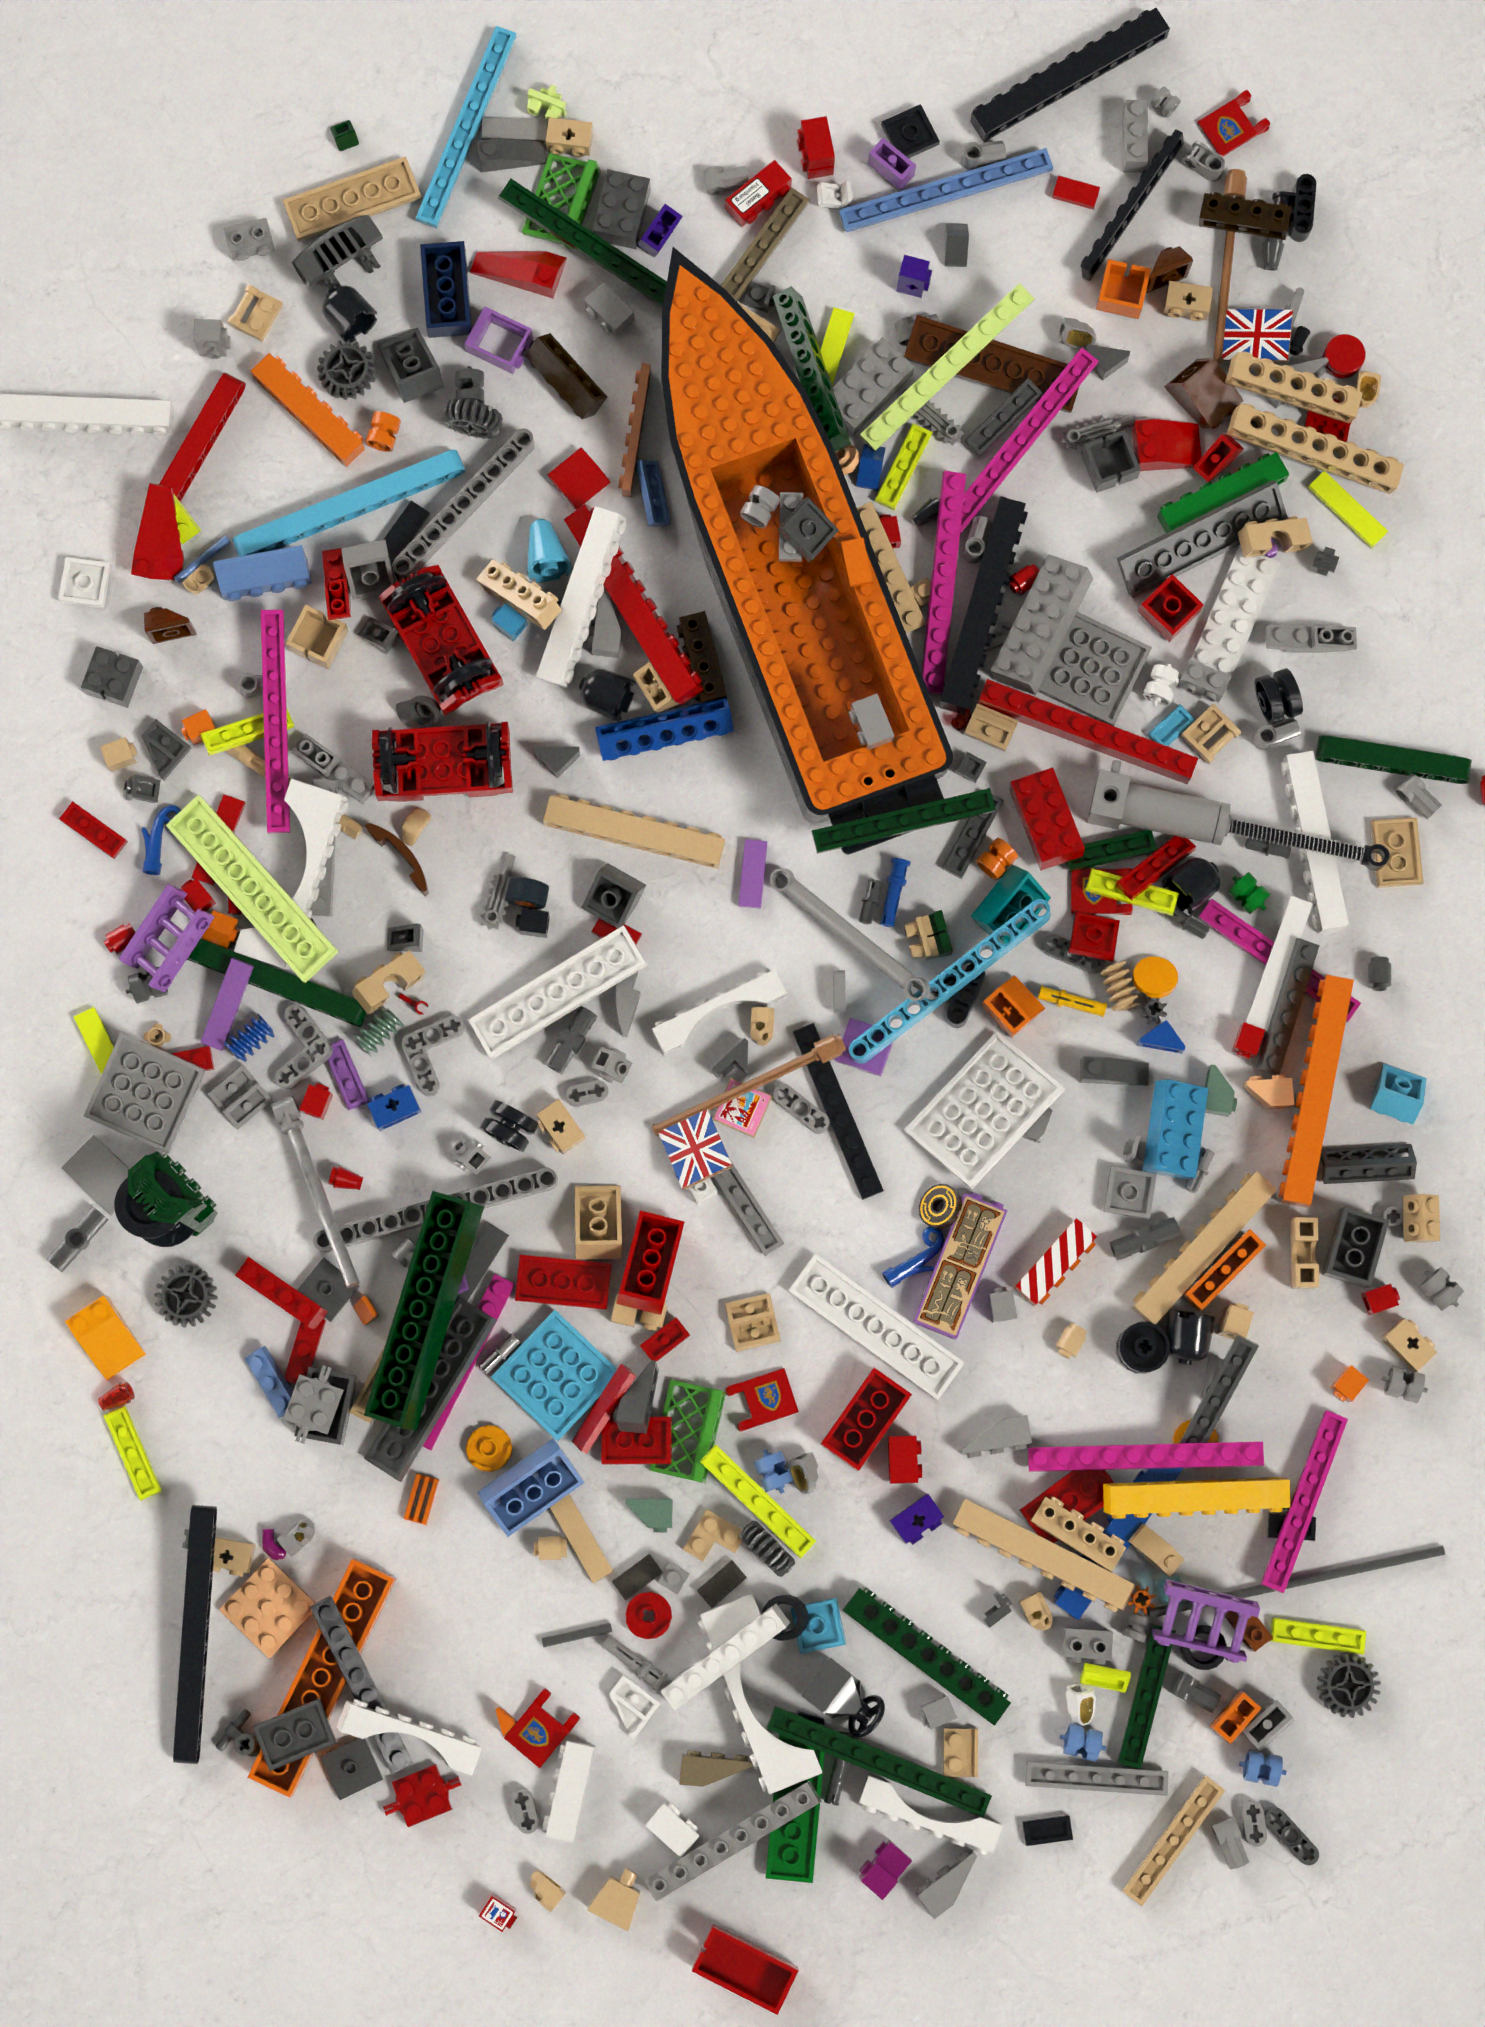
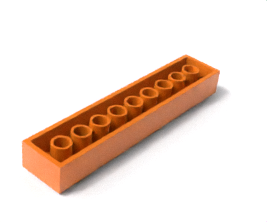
M1326 974L1325 979L1320 980L1316 996L1321 998L1320 1002H1316L1312 1018L1316 1019V1023L1311 1025L1308 1041H1312L1311 1047H1307L1304 1057V1063L1308 1065L1307 1070L1303 1069L1299 1085L1303 1086V1091L1297 1094L1295 1107L1299 1108V1112L1294 1114L1291 1130H1295L1294 1137L1290 1136L1286 1151L1291 1154L1290 1159H1286L1284 1162L1282 1174L1286 1175V1180L1280 1183L1278 1197L1282 1198L1281 1203L1309 1208L1312 1203L1353 988V979Z
M354 1558L351 1559L333 1600L361 1655L397 1578ZM319 1628L277 1716L319 1698L328 1720H330L347 1683ZM260 1749L247 1778L291 1798L294 1796L314 1753L269 1771Z

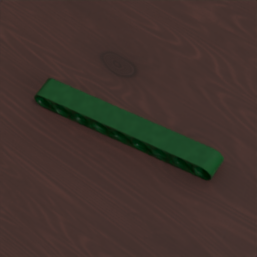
M203 939L199 940L187 958L191 962L224 975L231 958L251 964L254 968L248 984L357 1027L362 1026L367 1014L356 999L310 981L305 983L295 975Z

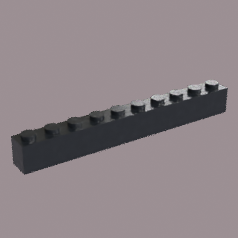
M1157 8L1151 11L1145 10L1137 19L1124 22L1114 32L1108 31L1100 40L1087 43L1079 52H1071L1065 57V60L1050 64L1042 73H1034L1028 78V81L1022 84H1015L1007 93L1003 95L1000 93L994 96L991 102L985 105H978L972 111L970 122L982 141L986 142L1165 40L1168 37L1170 27Z
M1000 496L939 708L965 715L967 708H972L975 696L971 695L973 687L978 688L981 675H977L979 667H984L987 656L983 654L984 647H989L993 634H990L989 630L990 626L995 627L999 614L995 613L997 605L1001 606L1005 593L1001 592L1002 585L1007 586L1010 573L1006 571L1008 564L1013 565L1016 552L1012 550L1014 544L1019 545L1022 532L1018 531L1020 524H1025L1028 512L1024 511L1026 503Z

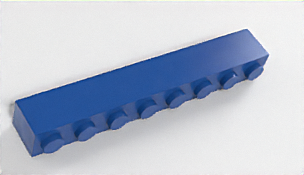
M1183 1468L1145 1469L1144 1472L1140 1470L1133 1482L1175 1481ZM1148 1513L1146 1518L1134 1517V1514H1126V1518L1123 1519L1112 1518V1515L1109 1514L1106 1519L1109 1523L1103 1533L1110 1538L1112 1535H1115L1125 1542L1123 1546L1126 1547L1127 1551L1131 1545L1128 1541L1139 1527L1147 1522L1152 1513ZM1083 1555L1080 1556V1557H1082V1558H1084V1559H1086V1560H1088V1561L1094 1563L1093 1561L1089 1560V1559L1086 1558L1085 1556H1083ZM1060 1586L1053 1595L1056 1599L1053 1603L1076 1620L1081 1618L1092 1601L1083 1597V1591L1077 1588L1071 1591Z

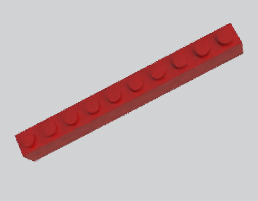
M586 504L564 519L580 547L595 508H591ZM619 546L617 554L613 556L611 572L606 577L604 586L675 702L682 705L704 690L700 684L702 679L695 670H691L689 666L691 663L690 659L684 652H680L677 647L680 645L677 638L673 634L670 635L667 631V622L656 613V604L650 597L647 598L645 595V586L639 579H635L633 575L635 570L628 561H624L622 557L624 553Z
M989 679L985 683L978 704L1016 719L1018 722L1184 784H1188L1198 761V758Z

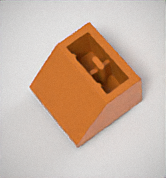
M1015 975L997 988L981 1005L1011 1039L1045 1010V1007Z

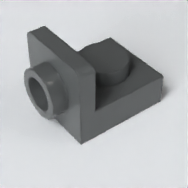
M750 282L743 304L768 313L770 306H775L773 296L776 294V286L771 284L770 288Z
M133 775L124 784L125 800L131 801L136 799L157 803L161 780Z
M995 1592L993 1594L1001 1606L997 1608L994 1605L984 1613L986 1618L983 1621L988 1628L1012 1611L1009 1607L1012 1603L1005 1593L1000 1595L999 1592Z

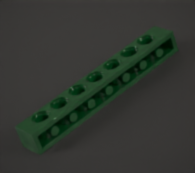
M791 286L773 296L774 303L800 382L806 390L836 452L850 445L851 442L804 299Z
M858 1587L842 1611L995 1726L1011 1704L1007 1700L1009 1695L999 1687L996 1690L992 1689L988 1685L990 1680L982 1674L978 1673L975 1676L969 1671L971 1666L962 1659L955 1661L951 1658L952 1652L942 1644L939 1647L931 1642L933 1637L923 1630L918 1633L912 1628L914 1623L904 1615L900 1619L893 1614L896 1609L884 1601L882 1605L874 1599L877 1595L867 1587L863 1590ZM866 1606H876L877 1615L874 1618H867L865 1616L864 1610ZM887 1619H893L896 1622V1629L893 1632L888 1633L883 1628V1624ZM907 1633H911L915 1637V1642L910 1647H906L902 1643V1638ZM924 1648H931L934 1652V1656L930 1661H924L921 1657V1652ZM944 1662H950L953 1666V1670L949 1675H943L940 1672V1666ZM964 1676L970 1677L972 1681L971 1687L966 1690L961 1689L959 1686V1681ZM982 1691H988L991 1696L990 1701L986 1704H981L978 1700V1695Z

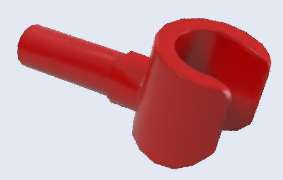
M402 993L398 996L399 999L414 1007L418 1015H424V1013L418 1011L417 1006L423 1004L428 1007L425 1001L417 1002Z

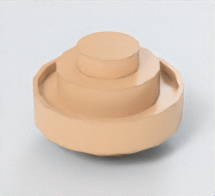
M848 445L835 452L844 475L856 469L860 460V453L853 445Z

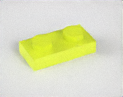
M173 494L177 513V526L181 536L180 542L183 545L197 535L201 529L175 494Z

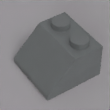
M607 863L599 869L581 908L619 929L626 923L637 906L646 884Z

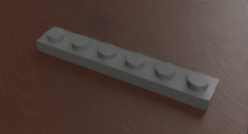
M1296 938L1256 1069L1280 1075L1320 945Z
M1239 1334L1236 1335L1178 1444L1207 1443L1259 1347L1257 1343Z

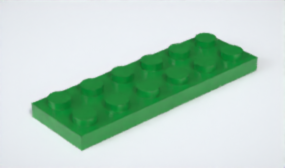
M779 1734L778 1739L786 1744L802 1749L814 1750L823 1772L824 1752ZM823 1773L773 1793V1802L808 1781H811L821 1799ZM820 1803L769 1834L766 1879L813 1883Z

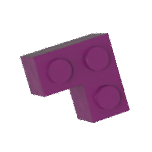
M891 1840L887 1843L883 1841L874 1851L877 1854L871 1862L866 1860L859 1869L861 1882L881 1900H884L898 1883L897 1879L912 1862V1859Z

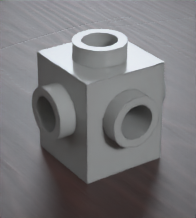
M601 1047L591 1067L601 1073L600 1078L609 1083H612L613 1080L623 1083L633 1063L625 1058L626 1054L618 1049L612 1051Z
M465 1136L455 1144L449 1153L456 1159L454 1164L462 1171H465L467 1168L475 1175L480 1172L491 1158L482 1150L484 1146L475 1138L470 1141Z

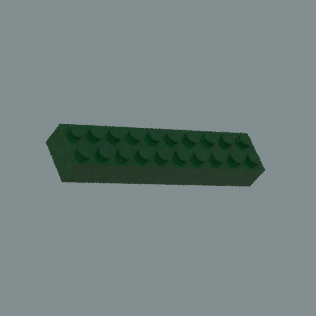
M432 1191L364 1416L400 1428L417 1430L485 1206Z

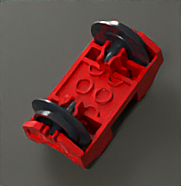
M434 565L418 570L416 572L417 576L411 574V578L408 577L406 580L403 578V584H400V582L392 584L379 595V598L393 626L398 631L402 642L406 645L421 672L432 696L438 703L443 715L446 716L471 699L485 692L495 690L504 685L439 565ZM446 694L448 699L444 701L440 697Z
M486 721V724L399 730H392V727H389L388 730L383 731L372 730L373 778L375 795L378 801L407 802L423 801L424 796L468 794L470 798L513 793L508 721L494 724ZM503 767L504 783L494 787L495 779L502 777ZM397 772H398V791H399V794H393V793H396V792H397ZM390 784L393 793L384 790V785Z

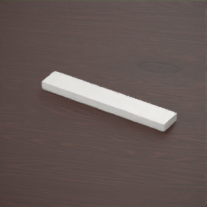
M1294 896L1290 897L1245 1023L1265 1029V1032H1267L1296 938L1301 939L1313 903Z

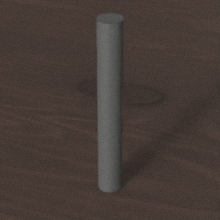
M611 1623L542 1638L543 1647L612 1632Z

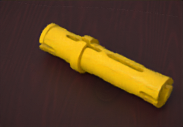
M1042 985L1037 997L1039 1000L1055 1003L1057 1007L1065 1006L1104 1017L1107 1003L1069 994L1064 989L1059 991ZM1051 995L1058 996V997L1065 998V999H1069L1070 1001H1066V1000H1063V999H1059V998H1056V997H1052ZM1075 1001L1093 1006V1008L1075 1003Z

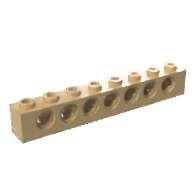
M1239 404L1233 411L1226 433L1229 436L1277 452L1278 454L1387 494H1391L1398 487L1404 464L1398 462L1394 457L1378 455V452L1375 450L1362 449L1353 442H1343L1334 435L1316 432V429L1313 427H1303L1297 425L1291 419L1275 417L1274 413L1256 410L1250 404ZM1251 421H1255L1258 428H1254L1251 425ZM1271 428L1276 429L1279 436L1274 435ZM1292 436L1298 438L1299 444L1292 440ZM1312 443L1318 445L1319 451L1313 448ZM1333 451L1338 452L1340 459L1333 455ZM1353 458L1357 459L1360 462V466H1357L1354 463ZM1374 466L1380 469V474L1374 470Z

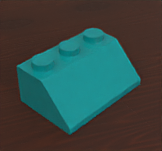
M1011 864L973 912L971 918L982 930L990 935L1033 901L1043 899L1048 902L1051 897L1028 871ZM1037 908L1034 914L1038 915L1043 908ZM1024 921L1016 925V928L1019 930H1024L1028 927V923ZM1003 935L998 939V942L1006 944L1011 938Z

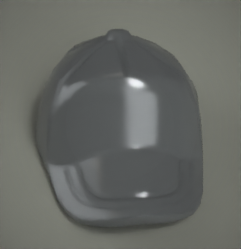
M416 696L396 704L398 717L406 726L415 728L435 727L440 718L438 703L428 696Z

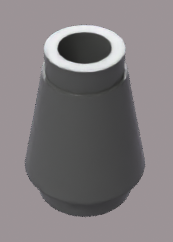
M1265 238V242H1263L1265 270H1278L1285 245L1283 240Z

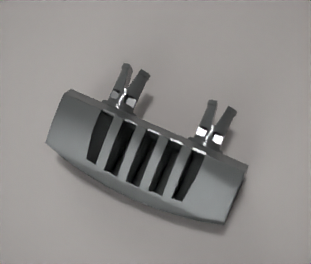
M369 215L359 216L321 235L307 246L291 263L307 287L320 280L330 290L334 286L336 288L341 286L334 275L335 270L355 257H360L369 274L374 272L370 262L376 268H380L381 265L370 249L371 246L381 241L383 237Z

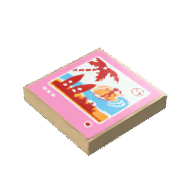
M730 1078L724 1092L743 1083ZM754 1089L718 1106L713 1116V1121L754 1138L772 1099V1095Z

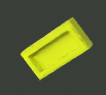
M1084 1663L1079 1683L1125 1693L1130 1681L1131 1672Z

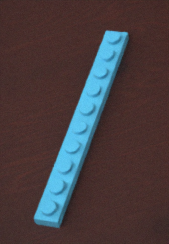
M499 26L495 27L417 213V222L437 229L479 129L482 117H484L517 38L515 32Z

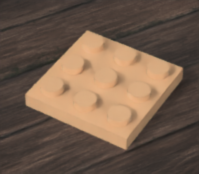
M268 1558L219 1610L270 1659L312 1615L309 1607L316 1602L274 1561Z

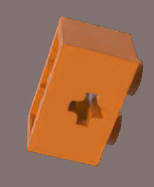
M1238 1691L1209 1727L1227 1743L1232 1744L1261 1710V1707L1247 1694Z

